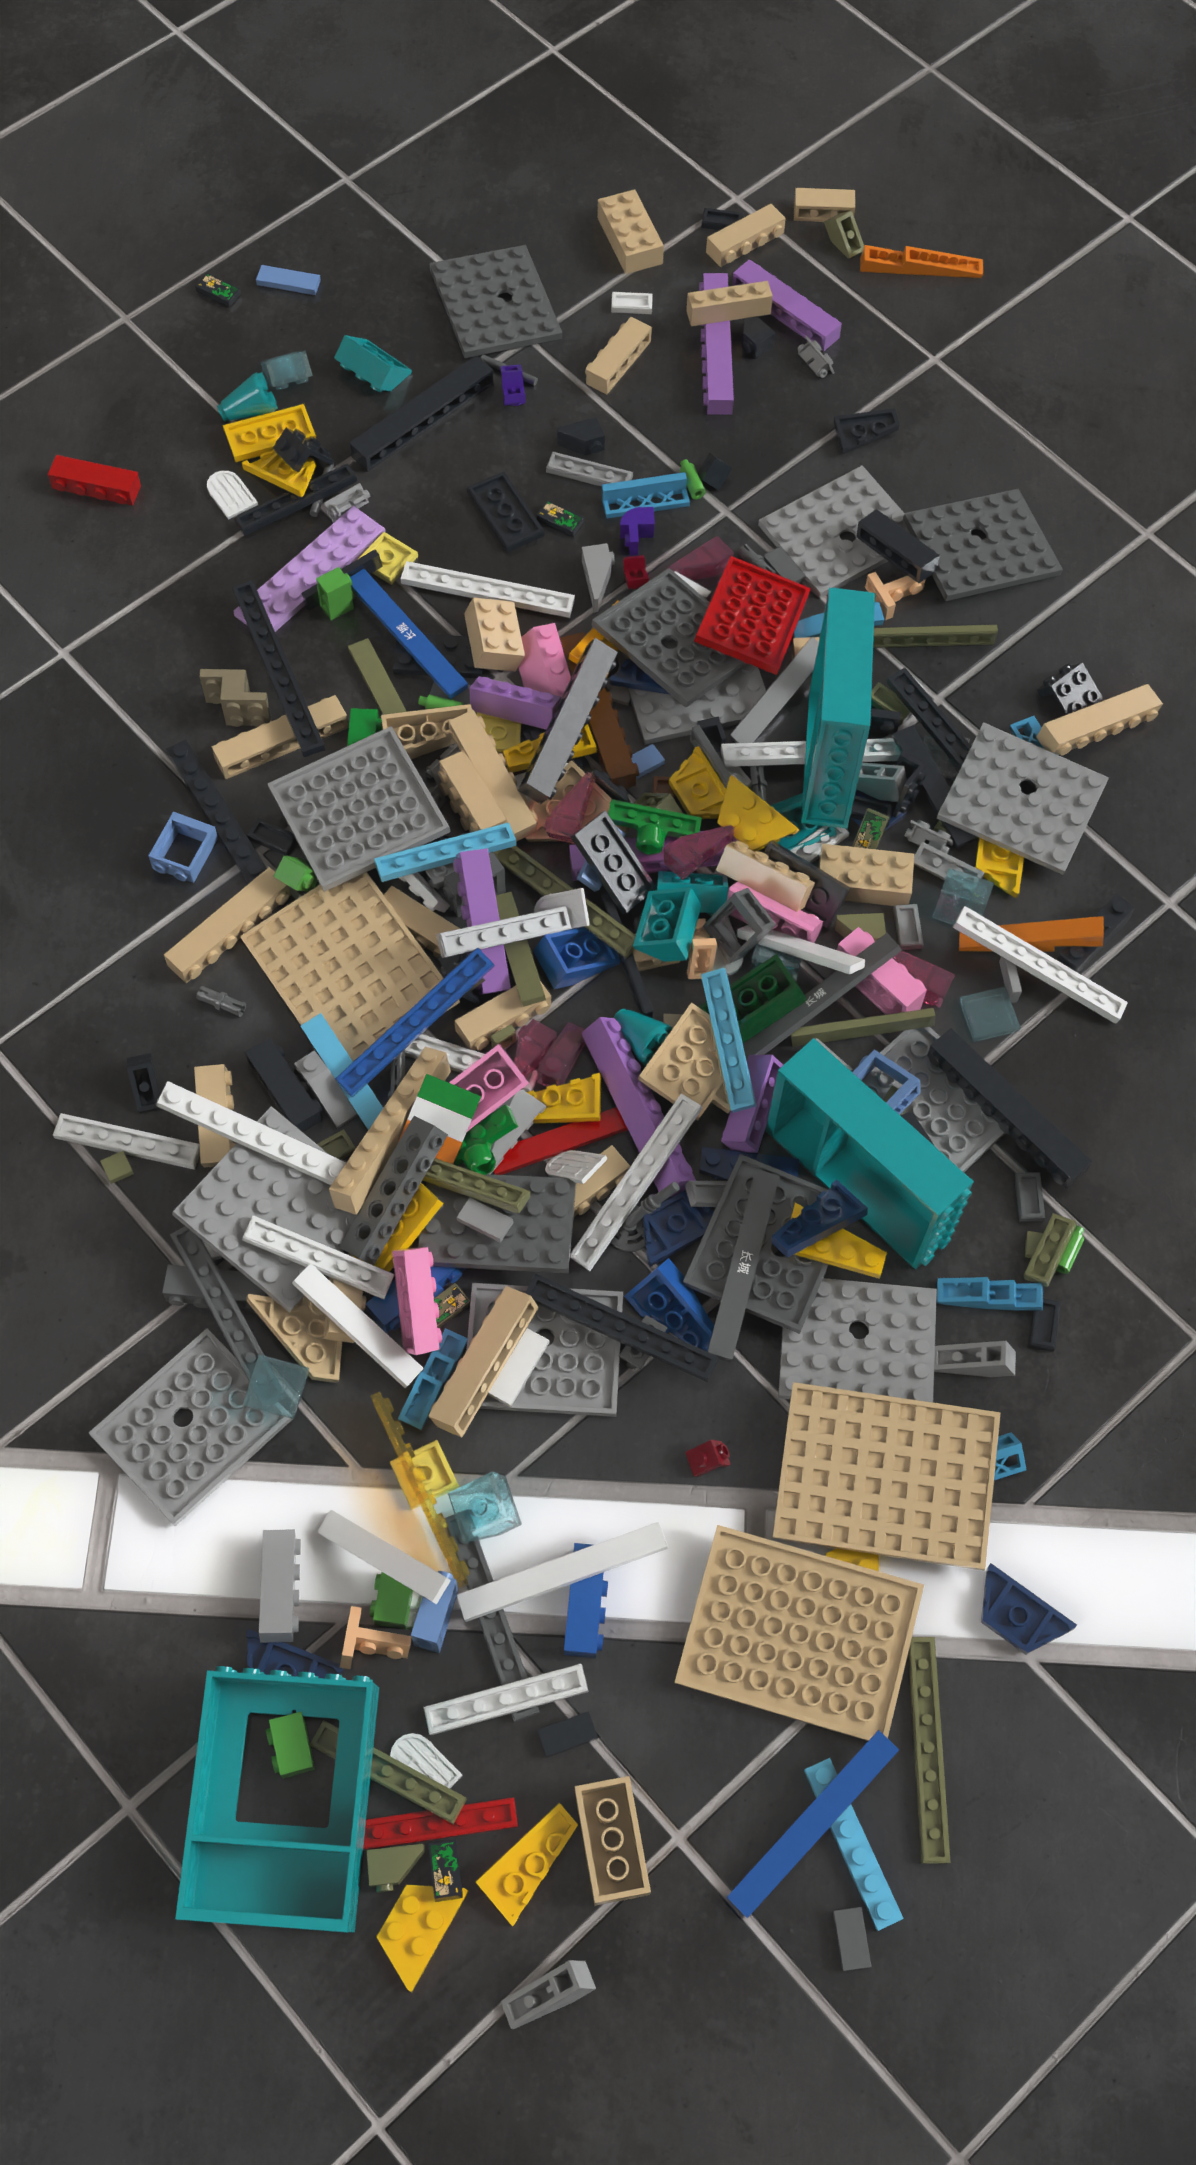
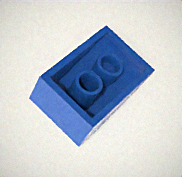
M584 927L546 934L533 950L554 989L574 985L621 963L615 950Z

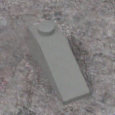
M607 543L582 547V564L594 613L599 611L611 576V565L615 564L614 554L609 552Z
M862 763L856 789L878 800L898 802L904 784L907 781L904 766Z
M315 1050L294 1063L298 1073L297 1076L300 1080H304L312 1096L317 1099L321 1108L337 1129L358 1116L330 1070Z
M1007 1341L935 1346L934 1372L983 1377L1015 1376L1016 1351Z
M569 1960L503 1999L501 2003L510 2028L515 2029L575 2002L595 1990L596 1987L586 1962Z

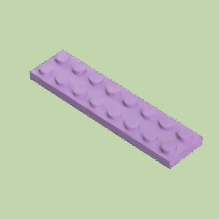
M353 506L262 585L257 591L275 632L305 606L301 593L317 584L316 578L337 567L342 569L357 560L385 532V528ZM237 607L234 610V616L246 624L240 607Z

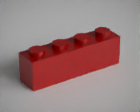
M56 455L48 473L52 489L132 506L141 487L138 472L60 455Z

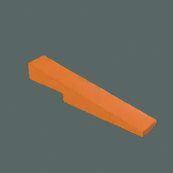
M864 245L860 256V272L982 278L983 259L905 246L902 252Z
M1104 916L998 925L1042 952H1054L1055 946L1103 947ZM960 932L959 951H992Z

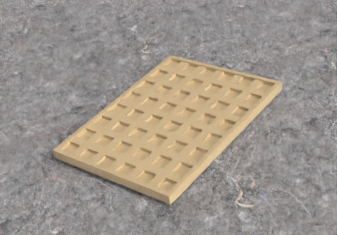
M367 872L325 892L321 885H318L240 936L300 1025L321 1013L353 1062L444 979ZM460 1001L455 1002L449 1009L460 1003Z
M793 1382L772 1539L984 1571L986 1567L1001 1412Z

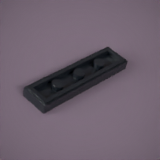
M372 550L341 570L344 574L347 573L351 577L362 569H365L370 575L383 566L379 553L376 550ZM317 584L301 593L305 606L309 611L320 605Z

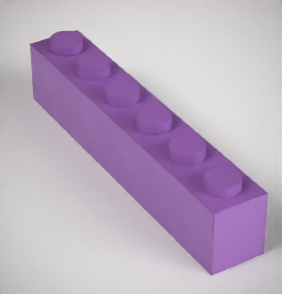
M749 259L733 272L732 286L768 281L773 295L771 315L803 338L807 336L811 341L816 340L823 352L840 338L841 322L810 302L806 297L797 293L790 286L784 284L774 275H771L760 265Z
M488 848L459 852L456 855V859L453 860L455 873H459L460 882L457 883L459 896L463 897L464 906H461V914L463 920L467 921V927L499 921ZM504 945L481 949L495 966L484 976L485 981L477 986L475 990H478L479 995L511 989Z

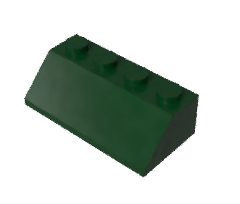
M777 954L730 985L742 1043L807 1001L804 993ZM707 1001L698 1006L710 1015Z

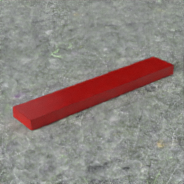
M618 1108L609 1109L600 1113V1121L573 1122L517 1142L512 1149L509 1148L504 1154V1159L493 1171V1174L503 1175L554 1157L562 1152L571 1151L627 1131L628 1128Z
M513 1797L464 1805L454 1825L428 1810L368 1819L365 1825L363 1851L518 1827L515 1799Z

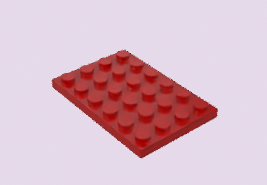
M730 556L694 642L777 675L811 588Z

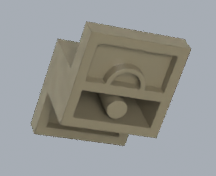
M200 669V680L206 703H221L226 725L235 727L251 725L259 727L261 724L272 721L267 693L250 692L246 670Z

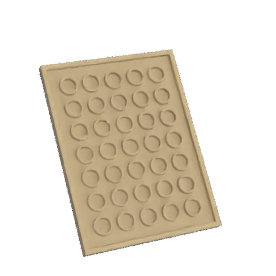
M717 1525L675 1684L869 1741L878 1730L888 1738L924 1584Z

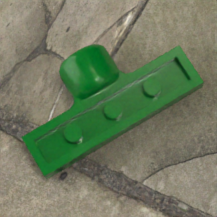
M611 799L608 812L615 825L637 830L636 847L641 853L646 855H657L662 852L666 836L696 842L699 837L701 817Z
M505 1104L466 1132L453 1165L458 1166L461 1163H465L468 1170L482 1175L490 1174L494 1170L496 1160L491 1150L492 1144L519 1127L509 1106Z

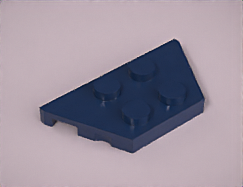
M626 659L616 675L610 677V685L669 694L630 659Z
M683 1191L662 1202L661 1206L651 1214H646L642 1218L649 1267L702 1239L714 1211L710 1210L711 1207H691L687 1192Z
M992 1563L988 1565L981 1623L1015 1648L1027 1655L1076 1628V1623Z
M247 1629L248 1668L259 1669L260 1672H264L266 1675H270L271 1670H282L295 1677H298V1672L315 1673L314 1676H319V1678L325 1679V1674L339 1675L344 1670V1668H340L338 1663L284 1642L260 1643L259 1633Z

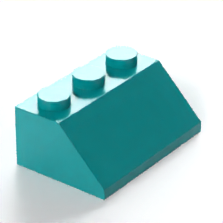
M344 335L334 357L341 362L340 366L342 368L354 371L358 379L370 382V387L378 392H382V390L392 391L412 372L410 368L369 340Z
M803 793L770 805L799 829L798 833L785 836L777 842L788 850L803 845L799 848L802 849L804 846L821 841L820 838L829 835V837L837 835L835 827L828 826L826 830L815 838L799 844L822 827L821 825L801 823Z
M658 870L657 890L691 887L702 905L701 913L713 916L727 901L728 879L726 875Z
M691 887L648 892L633 944L634 949L664 962L687 960L702 906Z

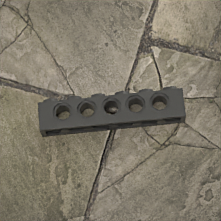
M413 1116L339 1248L368 1264L375 1265L448 1134L433 1124Z

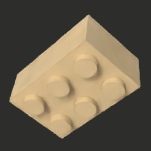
M473 597L464 615L474 667L516 672L525 657L514 602Z

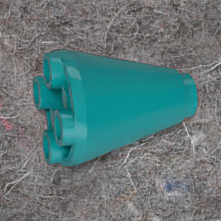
M262 372L252 374L225 397L221 404L217 405L224 421L256 417L275 412L278 409L272 391L267 392V381Z
M621 1009L614 1016L621 1026V1031L626 1041L631 1046V1051L645 1067L673 1029L669 1024L632 1010Z

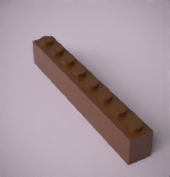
M584 632L559 638L571 677L577 664L569 660V654L586 636ZM604 687L597 695L600 697L597 705L593 709L591 708L589 713L591 718L588 726L596 744V755L601 769L611 777V782L614 785L618 786L619 784L624 788L636 786V776H639L638 765L632 762V750L630 745L625 743L626 735L624 728L619 727V715L617 710L612 708L613 700L610 691L606 692Z

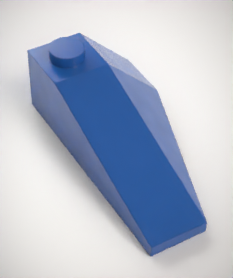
M668 1258L624 1297L642 1317L647 1315L666 1326V1333L670 1332L679 1339L708 1352L714 1325L694 1291L683 1284L684 1275Z

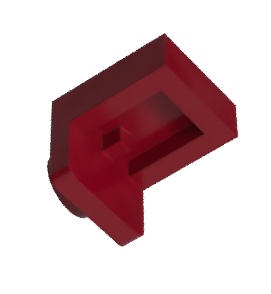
M644 555L623 558L624 579L628 589L637 590L649 582Z
M709 1440L685 1452L695 1477H699L718 1467L730 1466L728 1459L730 1457L729 1450L722 1441Z

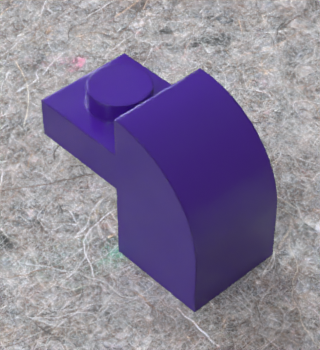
M521 364L500 366L504 406L525 404L526 398Z
M636 507L627 511L621 518L620 539L625 538V547H629L630 556L638 555L639 538H654V507Z

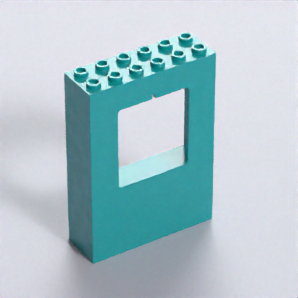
M831 587L828 590L809 690L801 823L848 828L870 729L875 593Z
M813 1038L778 1070L766 1132L789 1154L799 1159V1163L827 1189H830L831 1184L837 1179L868 1207V1215L861 1218V1220L915 1270L921 1264L926 1266L934 1258L935 1255L933 1253L938 1248L944 1249L951 1241L950 1237L955 1232L954 1228L959 1223L958 1219L963 1214L962 1209L968 1203L966 1200L972 1194L970 1189L974 1181L816 1039Z
M216 1666L215 1671L207 1670L175 1919L355 1932L379 1687L373 1683V1680H370V1677L353 1676L352 1681L346 1680V1678H342V1675L325 1674V1679L319 1678V1676H314L315 1673L298 1672V1677H295L282 1670H271L270 1675H266L264 1672H260L259 1669L243 1668V1673H237L236 1670H232V1667ZM293 1710H296V1713L302 1712L304 1717L338 1719L339 1732L328 1827L317 1828L238 1822L236 1820L248 1715L250 1713L290 1715L293 1714Z

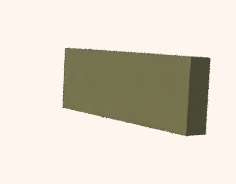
M1052 1214L1024 1273V1279L1034 1283H1042V1286L1045 1287L1049 1286L1077 1226L1075 1220Z

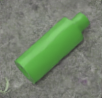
M685 459L680 463V473H686V486L693 499H700L705 495L706 490L694 464L689 463Z
M429 694L428 697L420 696L418 704L425 706V709L464 705V702Z
M1076 1226L1056 1271L1063 1274L1069 1273L1084 1242V1237L1082 1236L1084 1229L1081 1226Z

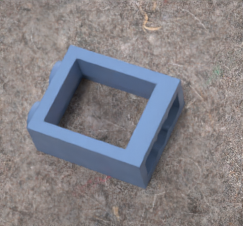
M173 812L149 854L152 868L162 874H171L178 880H187L194 883L218 840L215 827ZM178 833L202 841L189 867L164 858Z
M873 1050L869 1056L866 1055L861 1059L859 1066L852 1073L862 1081L877 1067L901 1083L902 1086L886 1102L900 1115L921 1093L920 1079L876 1050Z
M438 1571V1573L451 1580L437 1604L422 1597L411 1633L414 1646L437 1653L441 1651L458 1594L456 1579H453L452 1574L444 1571Z

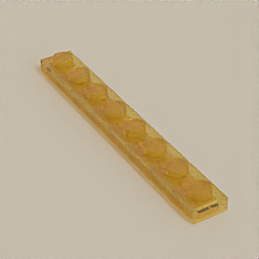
M377 1392L371 1395L372 1403L450 1572L457 1581L458 1589L468 1585L466 1577L470 1575L468 1567L464 1560L459 1562L455 1552L459 1551L454 1537L448 1538L444 1530L448 1525L442 1512L437 1514L433 1505L437 1504L432 1490L426 1491L422 1483L426 1478L421 1467H415L412 1461L415 1454L410 1443L404 1444L401 1438L405 1433L400 1421H394L390 1414L394 1412L389 1398L383 1399L381 1392Z

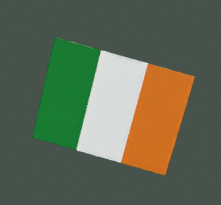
M426 1074L398 1143L413 1116H416L448 1134L435 1158L453 1164L481 1096Z

